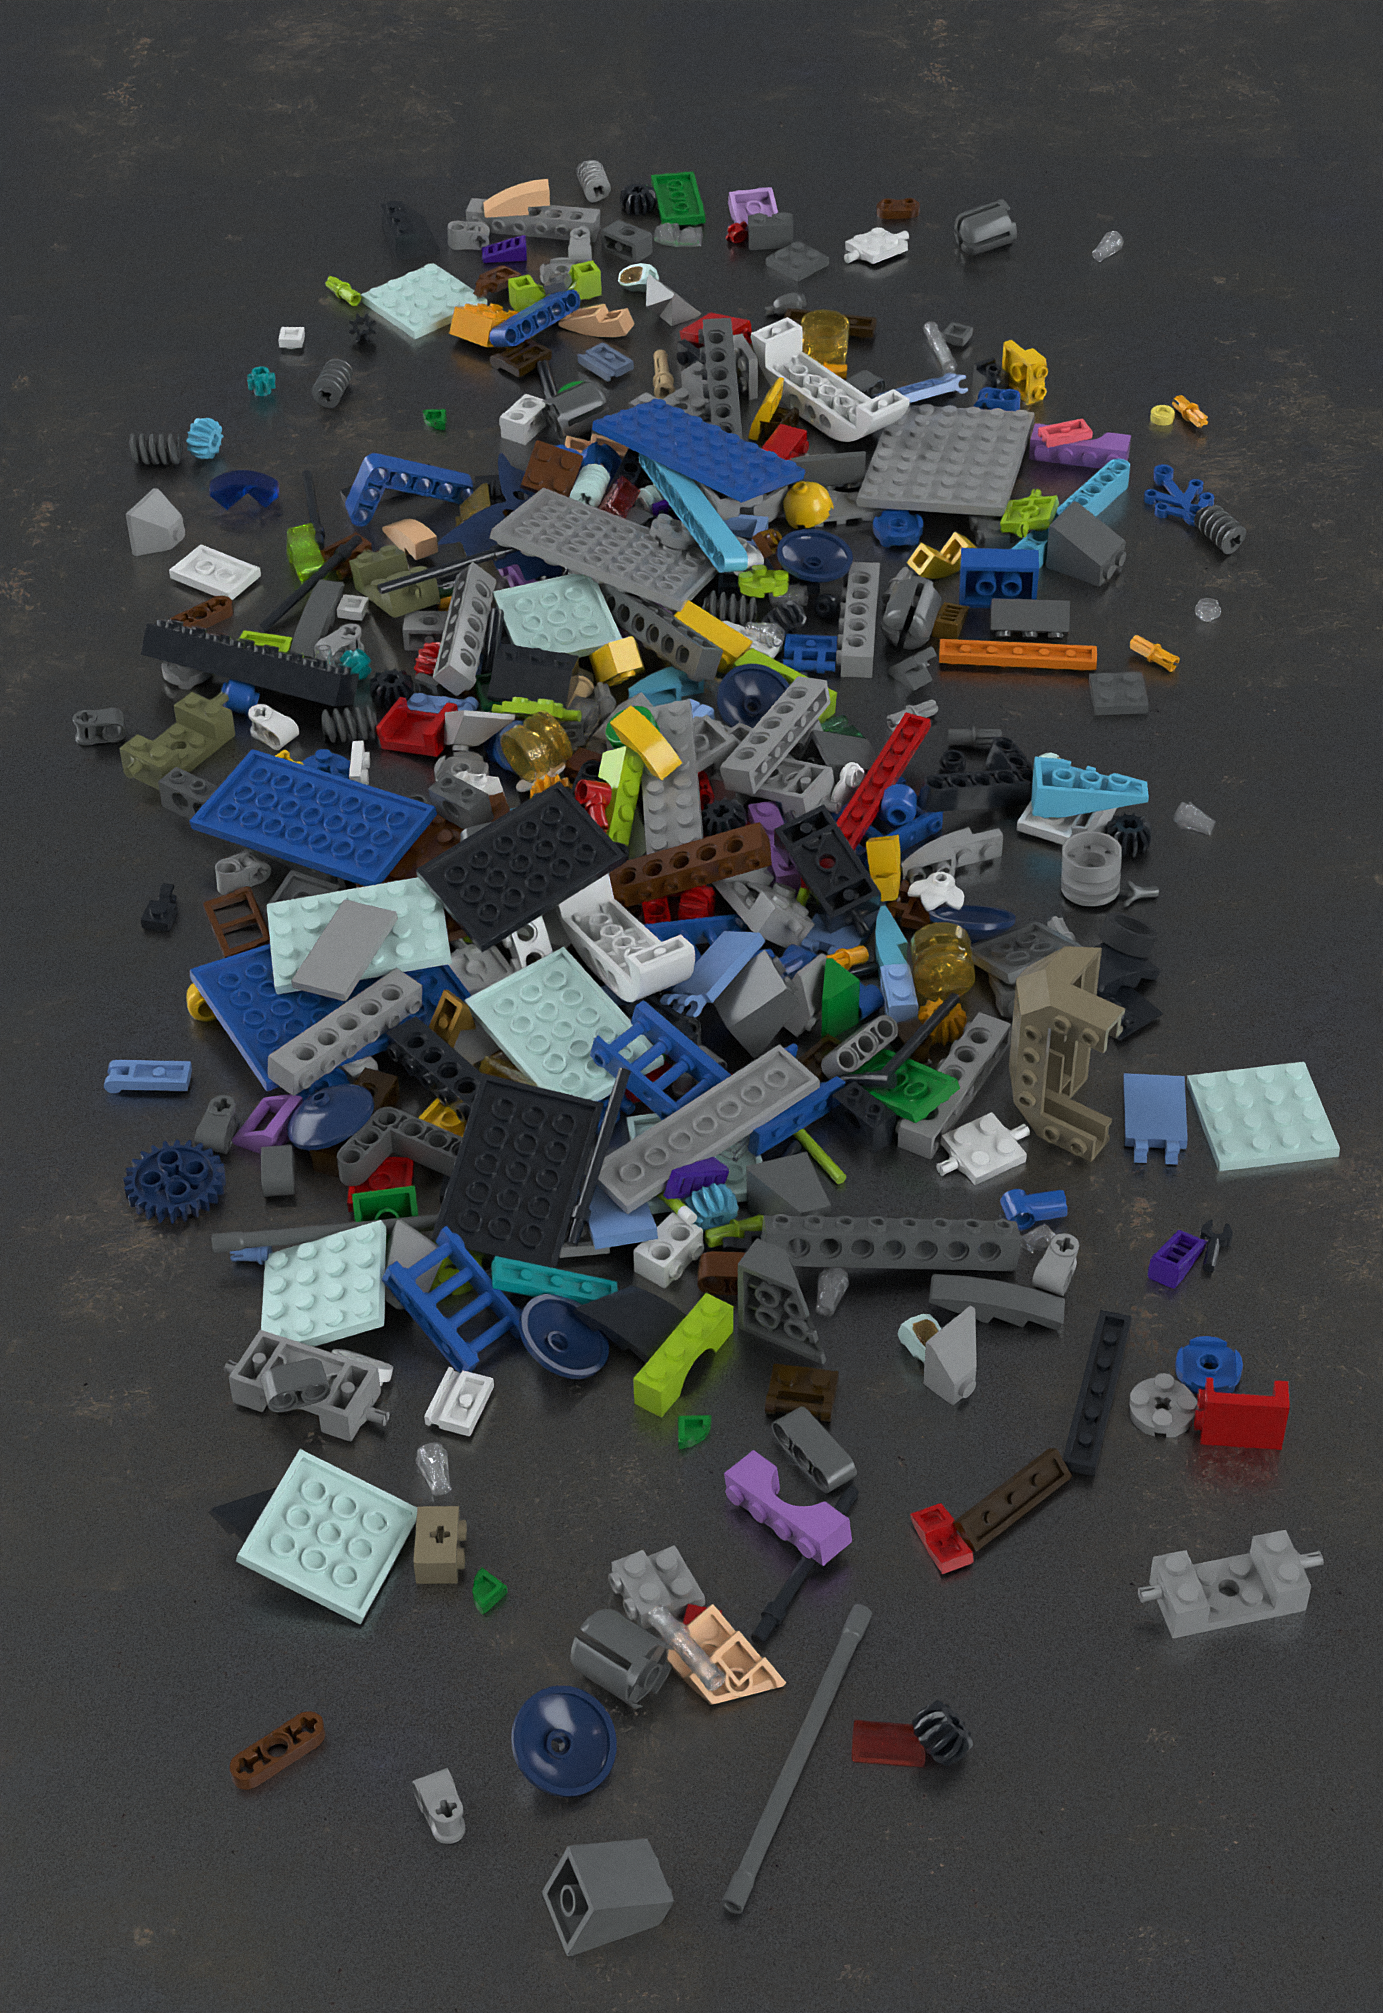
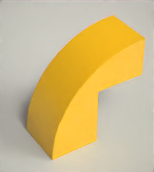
M954 532L940 552L921 542L906 563L921 577L928 579L943 578L960 570L961 548L977 547L966 537Z
M631 705L610 722L620 741L637 752L649 772L660 780H663L682 764L679 756L663 735L645 716Z
M899 835L870 838L866 842L870 876L881 892V902L896 900L899 894L901 879Z

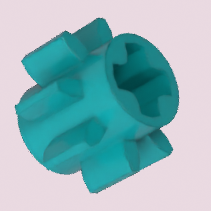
M255 367L251 371L252 374H247L248 390H254L257 396L269 395L271 389L276 388L275 373H269V369L266 367Z
M358 648L354 652L346 650L339 659L343 665L352 667V672L359 673L360 680L362 678L366 679L372 671L369 667L372 661L371 658Z

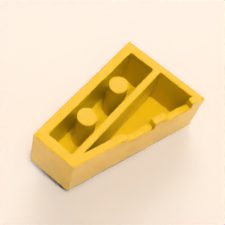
M689 600L681 612L677 611L674 614V617L723 650L717 669L718 672L727 674L733 669V663L751 648L753 641Z
M633 636L609 642L589 655L596 682L606 683L609 687L619 685L622 681L628 680L629 677L646 672L637 642Z

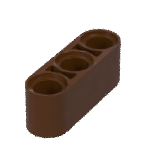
M712 1251L702 1254L698 1267V1288L702 1292L711 1295L738 1296V1263L746 1253Z

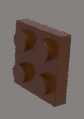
M536 440L520 488L537 493L542 488H546L570 498L583 456Z

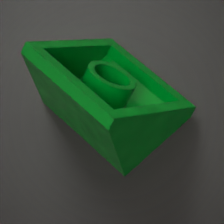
M826 958L821 1039L827 1034L836 1037L859 1022L860 980L832 958Z
M415 1185L352 1194L355 1222L419 1216ZM386 1235V1245L390 1235Z

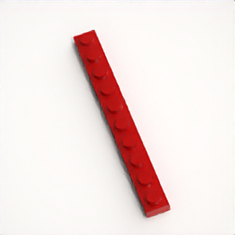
M907 712L904 714L836 822L854 851L881 809L885 789L897 783L931 728V719ZM823 859L819 864L823 868L829 869L835 865V862L831 859ZM801 878V888L808 889L807 885Z

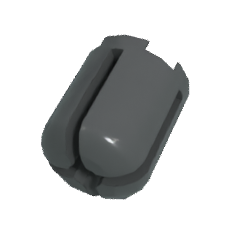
M1005 200L994 201L960 213L957 216L954 224L955 238L963 252L975 256L1013 242V239L1017 238L1016 223H1011L1007 213L1010 207Z
M583 381L542 400L546 406L541 409L547 427H552L559 438L556 441L561 445L565 443L566 436L578 438L591 432L593 421L604 418V416L610 413L609 405L604 404L607 399L603 391L591 381Z
M914 575L910 579L902 580L899 583L896 581L892 587L881 622V630L884 637L890 644L896 647L905 620H911L902 648L905 650H913L927 643L942 596H939L938 592L933 588L932 581ZM914 595L920 597L918 602L913 601Z
M601 1609L589 1616L580 1629L603 1645L588 1638L584 1640L580 1636L575 1635L571 1645V1663L578 1672L634 1709L643 1707L637 1702L643 1699L650 1690L656 1694L665 1682L672 1665L666 1662L669 1649L674 1650V1648L616 1610Z

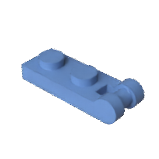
M414 693L407 701L410 710L437 714L447 702L457 704L458 711H477L479 708V702L474 697H467L465 700L446 696L440 697Z
M112 1060L108 1066L107 1072L109 1076L105 1078L104 1089L113 1094L119 1093L121 1090L188 1091L192 1073L191 1061Z

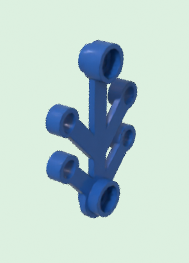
M1165 464L1155 466L1153 473L1155 483L1159 486H1164L1171 495L1160 493L1154 489H1148L1144 492V502L1149 505L1156 504L1154 515L1158 518H1166L1172 515L1183 518L1187 524L1195 527L1194 517L1196 513L1203 507L1213 506L1214 495L1208 492L1202 493L1203 482L1199 479L1190 480L1188 488L1183 494L1173 481V468ZM1200 494L1199 503L1192 505L1191 502L1195 495ZM1168 504L1179 506L1182 509L1169 506Z

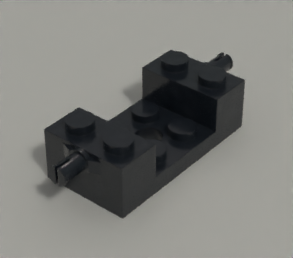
M824 804L799 817L794 810H790V814L787 812L784 815L787 823L774 829V845L787 866L794 865L816 900V912L829 933L831 934L845 926L853 925L861 938L869 935L871 930L863 919L865 916L880 909V890ZM823 859H831L835 862V865L832 868L826 869L820 866L819 863Z

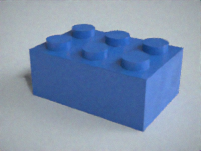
M961 548L959 605L969 606V608L990 609L992 598L1037 600L1039 550Z

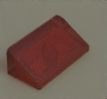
M621 476L611 485L598 509L625 519L641 491L624 476Z
M865 1720L854 1721L852 1761L922 1767L925 1764V1748L919 1744L918 1737L914 1735L912 1724Z

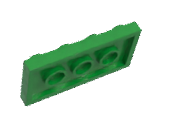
M694 171L651 175V184L654 188L662 227L696 226L706 223V215Z
M883 1048L857 1070L849 1074H865L866 1072L882 1070L896 1053ZM909 1058L895 1072L897 1075V1085L895 1088L867 1089L865 1086H862L896 1113V1115L914 1123L926 1118L932 1110L949 1100L960 1089L956 1078Z

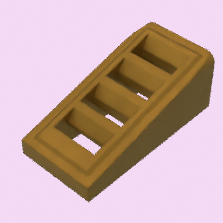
M944 602L937 613L932 629V637L958 639L967 617L969 606Z

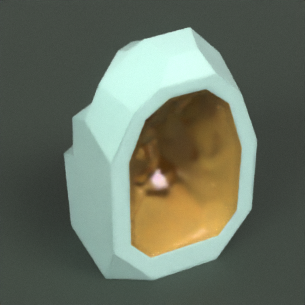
M640 263L624 268L619 273L618 282L624 289L644 293L646 292L649 274L657 280L659 276L657 270L652 265Z
M921 1314L909 1318L902 1323L897 1334L901 1343L905 1344L913 1357L925 1364L926 1341L939 1332L941 1327L930 1314Z

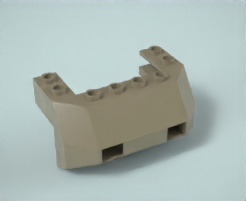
M1065 946L1026 967L1016 978L1009 1070L1014 1104L1037 1136L1092 1162L1110 1140L1108 1128L1112 1123V1118L1086 1107L1071 1098L1088 1079L1091 1048L1104 1053L1107 1050L1108 1035L1117 1038L1122 1033L1123 1027L1120 1025L1125 1008L1097 996L1102 948Z

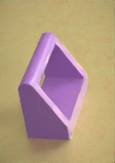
M291 1094L264 1097L232 1138V1142L236 1146L261 1154V1147L286 1145L290 1140L287 1134L290 1118L297 1107L303 1102V1098ZM268 1111L276 1113L265 1130L254 1131Z

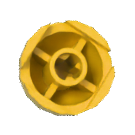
M801 481L796 483L787 492L783 502V509L788 524L797 529V525L811 528L822 523L830 516L829 510L831 508L834 509L828 491L817 482Z

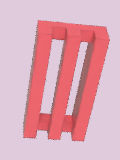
M1084 419L1038 428V436L1042 437L1043 443L1046 442L1047 448L1092 439L1093 431Z

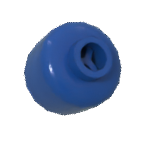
M230 679L228 683H223L221 692L223 694L225 692L229 697V701L224 703L223 707L232 710L233 713L247 715L249 709L257 705L260 693L255 692V685Z
M904 784L889 786L885 789L881 802V815L883 819L893 825H905L912 821L917 810V795L915 791Z

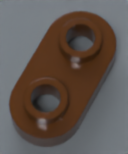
M886 198L877 203L876 214L883 219L915 218L920 214V203L913 198H905L904 200Z

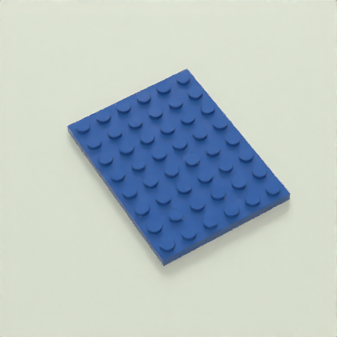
M270 944L190 969V979L266 1091L280 1087L268 1078V1056L384 977L379 976L359 980L347 1001L302 990L276 994ZM448 964L404 972L422 985V1007L416 1013L410 1014L399 1022L397 1026L417 1016L429 1027L443 990H449L463 1002L472 995ZM386 1032L379 1036L375 1042L369 1043L352 1058L346 1059L336 1067L386 1051L389 1045Z

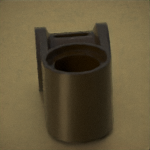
M778 404L770 422H764V439L767 441L780 424L796 427L799 419V409L795 407L792 409L784 408Z
M917 1017L896 1023L898 1034L890 1042L895 1051L898 1052L922 1026L921 1021ZM930 1035L909 1057V1059L928 1067L932 1065V1058L929 1054V1048L932 1046Z

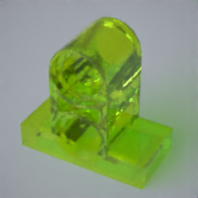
M312 523L288 529L286 556L289 563H293L301 584L324 564L315 540V529Z

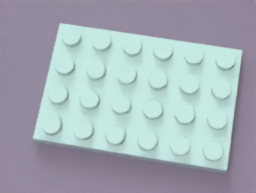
M419 877L267 904L276 994L300 991L293 988L291 980L344 899L396 911L398 917L360 980L385 976L396 968L402 972L452 964L444 907Z
M565 947L464 1000L468 1005L471 1015L533 1086L597 1102L611 1094L615 1078L604 1068L597 1066L590 1057L594 1038L600 1036L605 1042L610 1044L633 1025L631 1020ZM640 1035L618 1053L628 1062L632 1063L653 1045L644 1035ZM660 1055L640 1072L646 1075L664 1065L663 1056Z

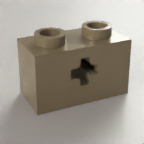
M459 1506L417 1507L413 1563L416 1584L458 1583V1569H465V1548H460V1541H466L467 1522L466 1520H460Z

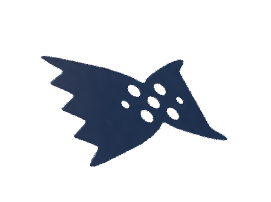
M500 453L498 456V473L501 490L506 498V502L489 506L473 514L441 538L438 544L461 542L466 557L490 550L491 546L497 545V541L490 539L492 528L506 518L502 511L505 509L515 511L536 494L520 488L525 471L513 467L506 456ZM513 492H524L527 494L528 499H517L514 497ZM521 551L506 555L505 559L493 560L496 569L518 565L526 581L544 575L548 579L562 576V566L547 564L544 559L537 556H526Z

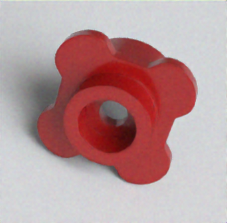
M741 222L740 224L734 223L727 228L728 235L726 240L732 241L735 244L744 241L748 236L745 229L748 226L747 223Z

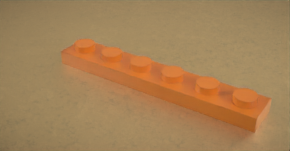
M940 639L939 663L1076 669L1081 671L1096 670L1097 646Z

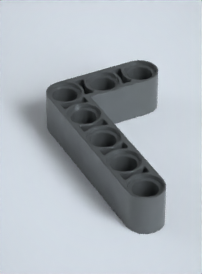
M380 1108L339 1149L337 1161L340 1180L348 1186L362 1184L392 1152L450 1177L463 1137L396 1108Z

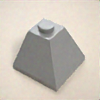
M153 488L126 513L132 555L134 556L171 550L185 537L182 515L157 488Z
M468 710L445 712L443 745H453V751H469V747L479 746L513 722L515 714Z
M823 953L799 970L792 979L798 988V991L794 994L799 1000L800 1005L783 1027L796 1037L805 1030L810 1032L820 1020L817 1014L822 1008L826 956Z
M397 1220L386 1245V1269L396 1261L403 1268H409L439 1246L404 1221ZM441 1262L415 1279L416 1284L423 1292H429ZM385 1285V1300L397 1309H405Z
M971 1305L926 1341L923 1384L952 1406L960 1399L969 1397L976 1387L975 1308Z

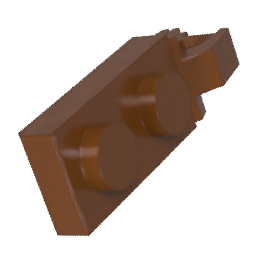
M501 265L479 275L473 294L482 298L486 297L489 292L501 291L508 287V279L520 277L521 274L505 265Z

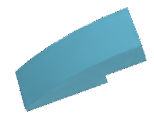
M671 666L649 675L628 689L629 699L642 692L653 706L681 701L683 696L704 693V679L702 682L693 681L687 677L684 671L677 670Z
M886 905L880 907L875 932V961L878 965L879 978L882 966L907 963L908 942Z

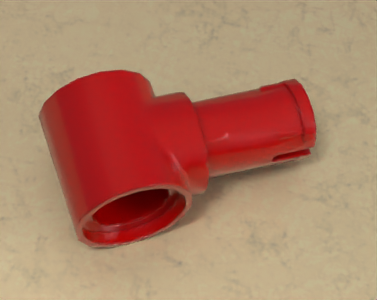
M581 779L575 789V799L579 804L585 806L587 813L604 832H607L609 825L605 810L611 801L612 788L609 783Z

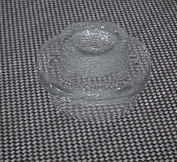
M1203 598L1196 605L1195 614L1204 621H1212L1220 616L1221 608L1217 600Z

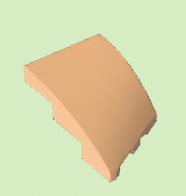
M714 1604L707 1607L668 1642L674 1650L669 1649L666 1662L672 1665L673 1670L710 1705L783 1687L786 1684L785 1680L766 1657L761 1658L742 1633L733 1629Z

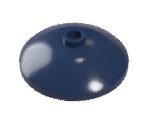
M803 529L791 532L780 540L777 547V559L780 565L792 576L807 582L826 583L839 579L849 572L853 562V554L847 543L836 535L821 530Z
M760 664L737 666L724 676L718 687V710L729 727H734L740 722L754 728L790 685L782 675L770 667ZM747 706L753 707L755 711H750Z
M963 904L960 910L943 905L929 911V919L934 925L951 936L962 938V942L966 944H974L981 939L996 937L1009 930L1016 921V916L1009 911L981 905Z
M339 1084L318 1090L304 1100L292 1114L287 1127L288 1137L294 1146L303 1150H319L336 1145L354 1135L366 1124L374 1110V1099L366 1088L354 1084Z
M543 1294L534 1297L526 1304L519 1317L520 1336L530 1355L542 1367L559 1376L583 1379L596 1374L604 1366L608 1358L609 1343L606 1334L600 1329L593 1332L573 1313L575 1308L581 1306L575 1300L556 1294Z
M559 1685L538 1691L520 1707L512 1726L511 1744L519 1769L530 1783L547 1794L558 1797L580 1796L601 1784L612 1769L617 1750V1739L613 1722L603 1705L595 1697L579 1688ZM552 1741L558 1743L560 1748L559 1752H555L552 1749Z

